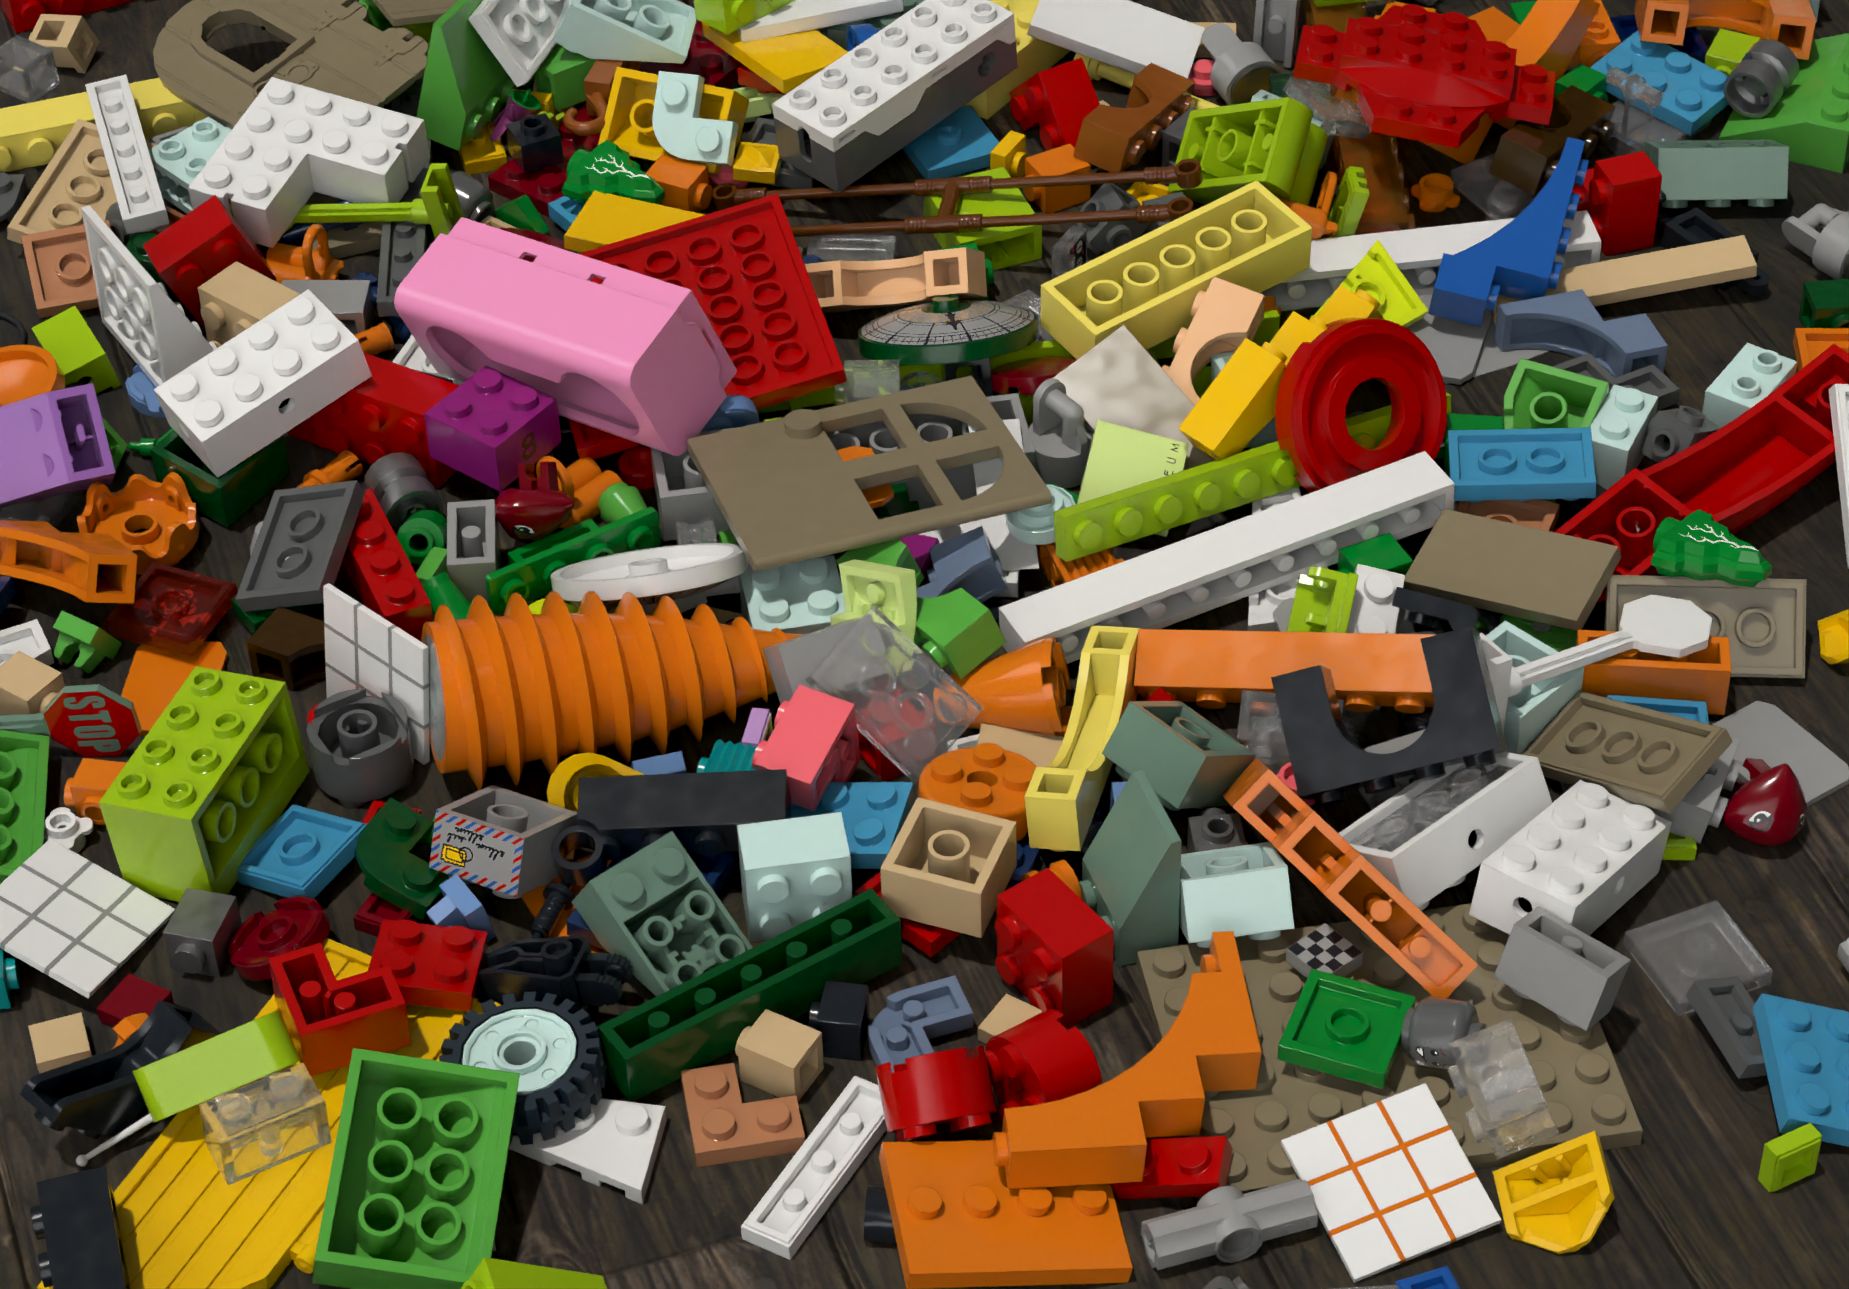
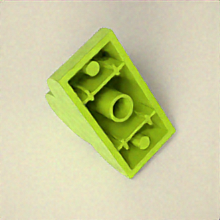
M1290 97L1192 110L1189 113L1175 166L1178 162L1185 159L1199 161L1203 181L1199 186L1192 189H1183L1177 183L1169 184L1167 192L1172 194L1183 192L1187 198L1194 202L1209 204L1257 180L1273 195L1309 206L1328 140V134L1319 126L1311 123L1313 112L1310 108Z

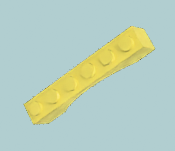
M1091 626L1081 651L1075 697L1063 742L1057 755L1048 766L1035 768L1024 796L1030 848L1050 849L1055 852L1081 851L1113 761L1104 756L1102 752L1129 701H1136L1138 692L1133 684L1138 629L1140 628Z

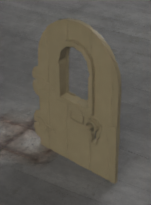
M192 0L167 21L166 26L163 27L157 37L153 56L155 70L165 88L179 99L232 130L271 77L383 108L385 104L390 103L414 84L416 80L424 76L429 45L427 40L420 36L414 37V33L406 28L393 27L381 31L368 24L369 14L366 6L353 0ZM249 23L265 27L266 31L290 45L278 58L269 64L266 63L253 73L209 47L206 42L215 32L228 25Z

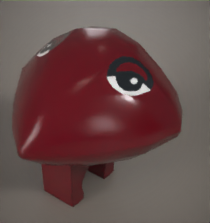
M540 462L542 471L539 479L534 475V464H518L520 489L509 488L500 492L495 502V513L499 523L509 537L523 543L538 541L558 529L569 517L575 503L566 493L559 491L556 462Z
M1745 758L1743 767L1748 769L1750 781H1735L1733 789L1736 793L1725 808L1723 814L1724 824L1739 837L1758 845L1770 847L1787 844L1802 830L1806 820L1807 804L1799 780L1786 763L1770 768L1763 759Z

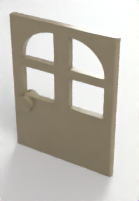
M972 375L819 410L798 409L791 411L783 418L687 439L688 453L754 572L1052 503L1050 490ZM931 414L946 416L967 423L978 431L924 443L907 415ZM884 421L901 449L843 462L826 433ZM1000 458L1004 467L999 479L989 489L965 500L960 499L943 472L944 470ZM919 477L937 505L878 520L861 489Z

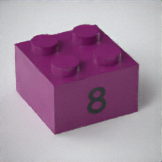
M487 365L424 413L430 457L500 492L519 477L518 464H535L562 442L557 399Z

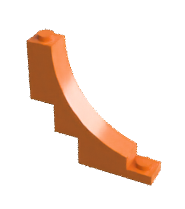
M1537 0L1527 17L1505 43L1509 48L1517 49L1515 65L1536 64L1543 66L1548 71L1556 72V83L1564 75L1600 4L1593 0ZM1484 114L1480 118L1478 129L1459 148L1427 142L1422 143L1470 167L1493 122L1510 130L1514 127L1517 119L1503 118L1493 121L1489 118V114Z
M1256 758L1224 791L1222 796L1241 816L1433 997L1448 998L1478 966L1467 953L1260 760Z
M1234 931L1212 932L1209 954L1201 956L1200 973H1192L1189 991L1180 1014L1161 1041L1134 1066L1112 1080L1074 1096L1033 1106L1004 1109L1002 1132L993 1133L992 1146L995 1166H1004L1008 1189L1142 1182L1147 1149L1146 1138L1200 1135L1205 1102L1204 1092L1256 1089L1262 1051Z

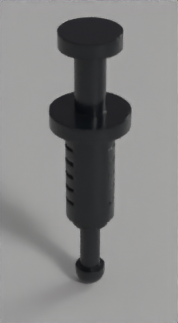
M572 859L566 860L572 863H579L578 861ZM562 879L560 883H549L543 890L545 902L530 927L531 939L548 938L563 911L573 908L572 901L576 897L571 891L573 885L564 882Z

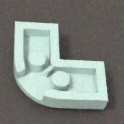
M659 71L652 123L655 136L660 145L679 159L701 164L732 167L738 124L733 121L699 118L705 78L694 74Z

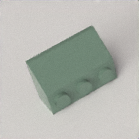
M1772 139L1643 141V151L1662 174L1661 190L1666 194V201L1662 203V207L1686 208L1688 207V200H1705V207H1731V200L1748 199V206L1771 207L1774 206V199H1787L1789 146Z

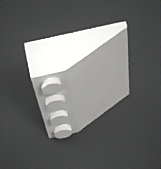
M91 206L81 207L102 322L137 364L139 363L140 368L151 382L158 387L217 349L213 341L208 342L203 337L197 322L189 321L181 304L170 299L162 282L157 283Z

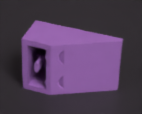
M93 383L46 392L0 407V508L85 490L95 481L103 482L105 485L112 484L116 472Z

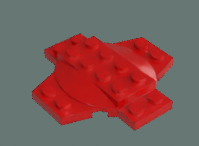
M1407 4L1404 6L1393 5L1378 19L1371 17L1348 18L1345 33L1336 31L1333 27L1323 24L1314 26L1303 25L1293 77L1336 85L1344 93L1350 92L1352 88L1357 89L1360 95L1358 106L1371 132L1459 148L1478 129L1480 118L1484 114H1489V118L1493 121L1511 118L1549 126L1553 107L1556 72L1548 71L1543 66L1536 64L1515 65L1517 49L1509 48L1506 44L1499 41H1487L1477 21L1468 19L1461 13L1447 12L1440 14L1426 11L1425 8L1419 5Z

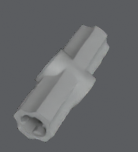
M1301 1179L1245 1194L1237 1187L1222 1186L1205 1194L1199 1200L1196 1207L1142 1221L1141 1236L1149 1263L1152 1268H1157V1270L1215 1254L1221 1261L1232 1263L1244 1260L1256 1253L1262 1246L1263 1241L1317 1227L1318 1212L1313 1192L1306 1180L1301 1181Z

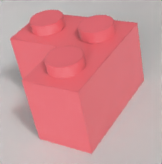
M799 684L791 700H784L781 703L774 721L775 728L768 741L762 740L758 744L753 755L752 768L755 770L786 769L791 803L815 811L830 782H849L861 760L855 704Z

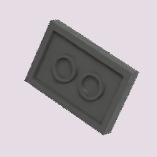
M357 480L274 491L235 599L244 612L274 609L278 606L291 607L324 603L323 586L328 583L334 586L365 496V491Z

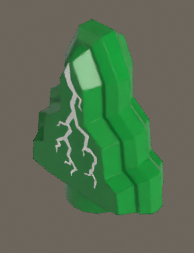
M608 140L598 145L591 152L579 149L571 156L567 166V180L562 188L563 196L569 197L571 201L583 205L586 204L594 190L604 194L608 193L658 204L665 198V190L654 178L640 170V164L630 159L629 152L620 149L618 145Z
M1698 509L1681 521L1667 517L1656 530L1653 540L1654 554L1651 564L1656 568L1658 574L1671 578L1685 576L1699 581L1719 579L1744 587H1755L1772 574V565L1761 556L1755 547L1730 534L1728 527L1714 521L1711 514Z

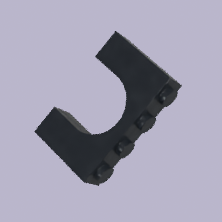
M1469 626L1420 639L1433 690V712L1423 734L1410 746L1393 753L1377 754L1367 752L1350 737L1342 720L1331 669L1317 665L1271 677L1299 797L1306 800L1315 799L1317 807L1345 801L1346 791L1364 787L1366 794H1374L1396 788L1394 779L1414 775L1416 782H1422L1445 776L1446 766L1464 762L1468 770L1496 763L1495 754L1507 752L1508 749L1479 631Z

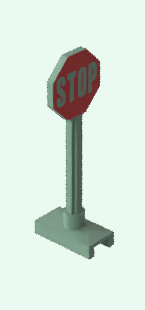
M100 684L64 686L45 707L44 713L0 716V730L37 735L47 734L52 737V740L86 758L120 756L141 732V725L133 702Z

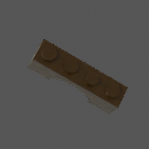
M1573 85L1569 86L1554 97L1549 126L1544 125V128L1518 123L1501 136L1489 173L1535 195L1546 185L1561 158L1568 137L1585 141L1581 159L1589 158L1595 148L1599 145L1604 146L1609 141L1615 127V123L1611 122L1616 106Z
M278 606L246 642L252 675L254 677L286 682L287 689L293 692L313 682L326 679L324 621Z

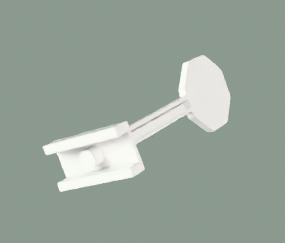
M1651 594L1624 604L1618 632L1515 668L1512 666L1513 659L1487 636L1480 633L1503 732L1508 698L1519 694L1522 688L1630 649H1638L1640 652L1677 658L1706 649L1712 617L1690 600Z

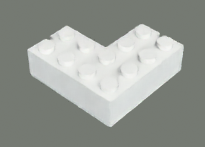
M271 77L188 187L192 209H196L216 195L231 213L228 199H231L233 216L254 243L273 248L313 192L352 203L399 202L409 188L408 181L413 183L430 159L424 119Z

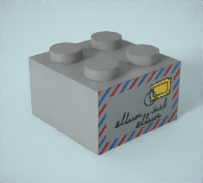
M495 785L488 786L436 809L429 868L449 874V879L457 874L465 884L476 883L490 888L494 895L501 898H520L523 894L541 885L549 884L552 880L559 877L551 852L552 842L557 834L565 828L578 825L577 812ZM573 850L572 852H570V853L566 856L565 860H567V859H572V860H573V859H574V851H575V850Z

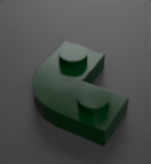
M390 797L361 831L354 854L361 870L366 875L364 885L370 891L400 909L410 911L413 916L424 921L428 916L426 912L444 897L439 885L449 879V874L429 868V863L414 855L431 835L434 821Z

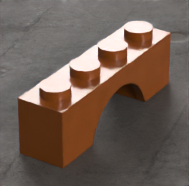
M1150 63L1135 75L1126 108L1100 104L1083 118L1073 156L1109 172H1123L1130 165H1137L1145 152L1156 148L1160 139H1162V131L1189 108H1194L1195 99L1191 96L1195 81Z

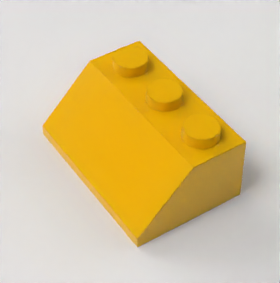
M616 67L604 117L605 125L601 131L598 145L608 140L618 145L620 149L629 152L630 157L656 162L662 154L673 156L660 145L653 130L652 117L658 75ZM704 84L699 118L737 123L736 148L740 142L750 100L735 90ZM702 164L708 166V173L716 175L723 167L719 165Z

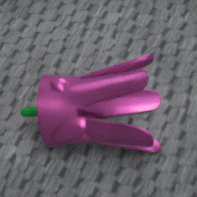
M528 89L527 92L521 90H512L510 92L506 107L489 126V128H492L496 125L490 137L491 141L495 142L500 139L506 131V124L522 120L526 116L537 113L541 104L536 97L530 94L531 89Z

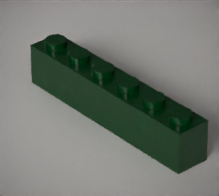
M871 888L599 1025L598 1033L604 1053L605 1073L629 1102H635L681 1078L680 1071L701 1068L734 1051L743 1029L747 1026H753L765 1009L794 1020L809 1012L813 1001L821 1002L826 981L863 984L903 963L901 919Z

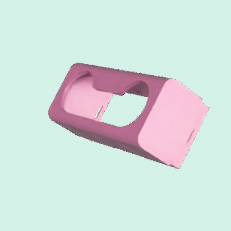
M463 217L460 218L448 235L439 234L400 283L395 293L394 304L397 313L439 374L465 382L487 365L556 398L559 416L673 456L682 455L687 451V439L697 437L727 397L724 389L737 372L736 367L692 290ZM529 255L535 257V260L529 262L523 260V257ZM593 277L604 279L602 284L591 282Z

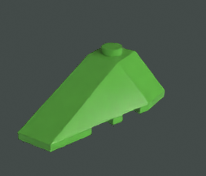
M1520 358L1504 395L1503 429L1590 427L1609 394V382ZM1542 499L1556 503V499Z

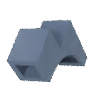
M1582 289L1500 304L1498 307L1494 340L1501 351L1541 349L1560 352L1576 358L1590 353L1615 378L1654 364L1664 373L1668 345L1646 313L1603 321Z
M982 526L929 548L934 567L927 570L930 583L917 588V597H937L963 588L975 599L983 603L996 594L1008 589L1000 558ZM917 644L912 648L905 674L896 678L901 684L908 682L919 699L931 694L933 688H935L936 667L927 659L921 647Z

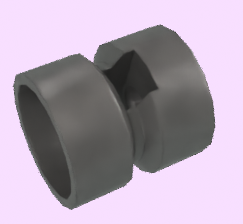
M1765 39L1754 43L1723 84V93L1726 101L1732 109L1743 116L1761 118L1769 114L1783 95V92L1790 87L1798 76V60L1791 49L1781 42Z
M404 452L390 453L379 458L370 466L365 475V489L372 488L396 536L401 526L411 515L418 511L433 510L443 515L444 506L433 484L429 482L428 476L420 462L413 455ZM416 534L418 538L424 536L422 534Z

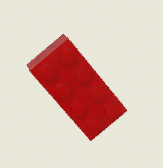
M364 353L372 376L287 432L288 435L297 439L310 442L339 454L344 450H348L356 455L360 461L371 465L379 458L390 453L404 452L411 454L420 462L428 476L429 482L439 489L457 470L430 457L424 413L460 385Z

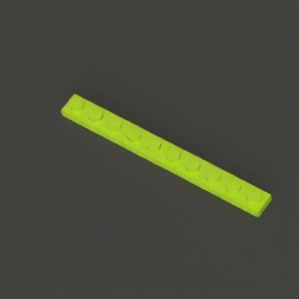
M1446 392L1447 413H1452L1451 394ZM1392 405L1345 419L1348 432L1356 444L1365 449H1375L1381 443L1391 422ZM1278 441L1054 511L1056 556L1069 562L1273 496L1292 488L1300 487L1302 485L1294 477L1298 471L1293 465L1288 451L1280 450Z

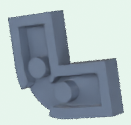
M956 976L907 988L886 997L887 1007L875 1017L871 1026H868L869 1048L876 1066L890 1062L892 1073H894L893 1065L905 1063V1058L935 1053L929 1042L930 1039L974 1027L973 1011Z

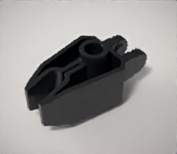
M582 935L523 939L511 942L487 955L489 968L480 970L478 976L486 1001L492 999L494 1002L504 1005L502 995L514 993L516 1002L523 1001L524 992H537L538 999L542 1002L546 993L558 995L560 1004L567 998L576 1003L578 1011L582 1008L586 1011L588 1006H603V1004L614 1006L615 1003H618L624 992L622 991L623 986L621 984L624 985L625 982H628L633 973V966L630 964L631 961H628L627 957H623L622 954L592 953L589 941Z

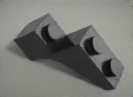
M158 1000L145 1022L125 1042L109 1051L33 1076L26 1083L20 1095L37 1109L34 1113L35 1118L51 1129L63 1131L65 1127H71L93 1139H99L101 1134L113 1137L134 1124L146 1105L132 1071L222 1033L193 1009Z

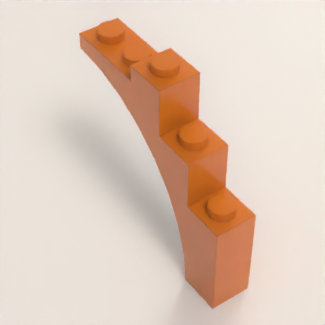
M0 520L1 575L51 586L70 593L84 602L134 604L138 555L111 535L60 532L50 523L41 521Z

